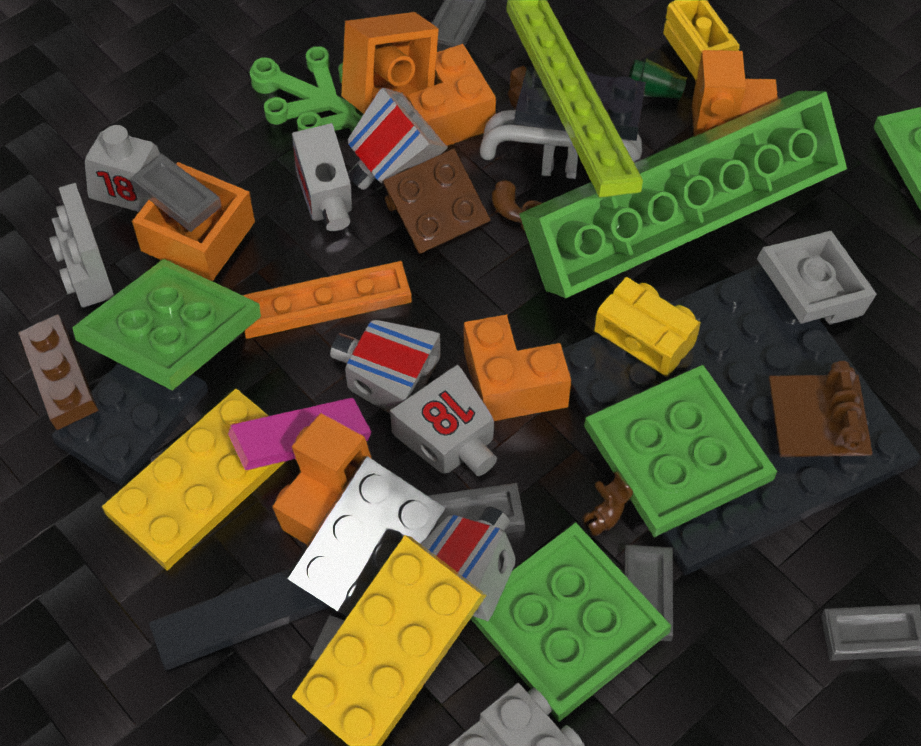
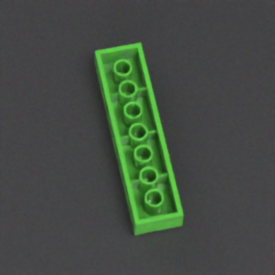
M797 91L635 162L634 164L643 179L640 193L599 197L592 182L519 213L545 290L565 298L570 297L846 170L847 166L827 92Z

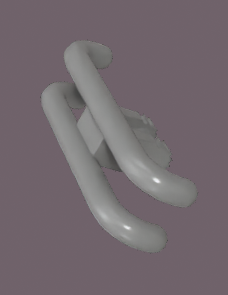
M515 110L501 111L493 115L486 123L480 146V155L483 159L491 160L494 158L497 145L503 141L544 144L542 175L551 176L554 168L555 158L553 154L555 146L568 147V159L566 160L565 168L566 178H576L578 154L566 131L514 124ZM639 134L637 135V141L621 139L633 162L640 161L642 140Z

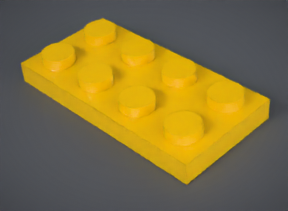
M235 389L102 506L105 515L168 571L286 462L283 461L245 471L228 435L232 424L268 417L269 415L239 390Z
M405 535L297 688L292 698L349 746H381L487 595L414 538Z

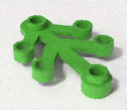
M323 47L310 48L306 53L307 67L313 72L317 87L281 72L279 65L270 58H259L253 63L250 68V78L254 90L267 94L280 88L304 99L290 103L279 97L268 99L264 104L266 120L271 124H281L287 119L298 117V131L332 123L335 131L349 128L353 132L364 115L347 100L337 96L328 69L330 66L329 52ZM343 63L339 66V79L341 83L343 75ZM328 110L337 113V115L320 118L316 114ZM313 124L314 126L306 127L305 125Z

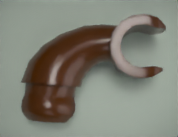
M507 180L499 181L492 192V203L495 209L507 219L520 223L525 231L519 213L542 203L528 201L522 208L519 207L515 202V185Z
M618 471L614 473L615 479L609 485L604 486L601 481L595 484L604 501L594 507L593 511L585 513L582 519L585 528H589V533L592 536H598L603 531H609L615 526L623 512L625 503L633 494L632 489Z

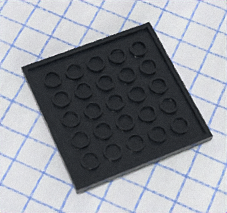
M761 264L670 302L673 306L682 305L688 308L701 324L693 348L681 359L678 366L668 377L600 334L593 335L562 349L571 378L570 392L586 417L704 365L777 470L773 481L660 534L665 545L672 547L673 558L684 575H688L917 465L921 458L920 454L821 321L816 319L800 323ZM838 361L848 362L850 367L855 369L856 375H859L872 456L780 457L769 376L828 375L833 363Z

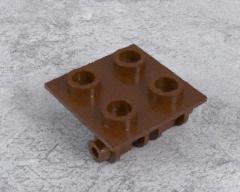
M451 149L382 181L389 194L385 196V202L389 210H397L419 254L491 221L455 149Z
M838 361L833 363L828 375L769 376L780 457L872 456L859 375H856L855 369L850 367L848 362Z

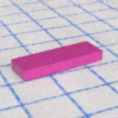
M354 398L232 424L228 435L246 471L296 459L292 445L295 443L299 432L304 427L310 426L320 413L363 435L366 442L371 435V430Z

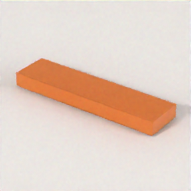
M401 261L242 295L259 303L261 317L245 330L246 339L412 303L411 291Z

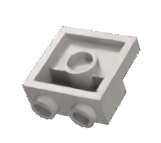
M73 183L59 187L64 205L56 207L59 217L53 218L52 221L57 236L50 237L49 239L57 262L65 260L67 268L59 270L67 294L76 292L82 308L111 299L114 294L77 185Z
M832 231L763 247L757 257L800 323L824 317L830 325L862 316L877 295Z
M517 683L480 713V721L449 746H584V743L572 728L565 725L560 730L547 716L552 712L551 707L537 689L532 688L526 692Z

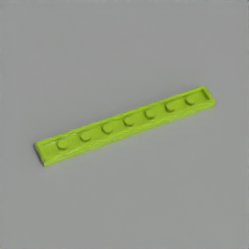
M507 0L506 11L598 196L607 197L640 193L643 179L547 0Z

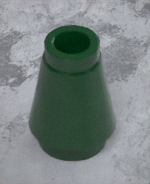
M647 58L643 61L635 59L628 76L636 81L646 82L644 97L680 100L686 84V77L680 76Z

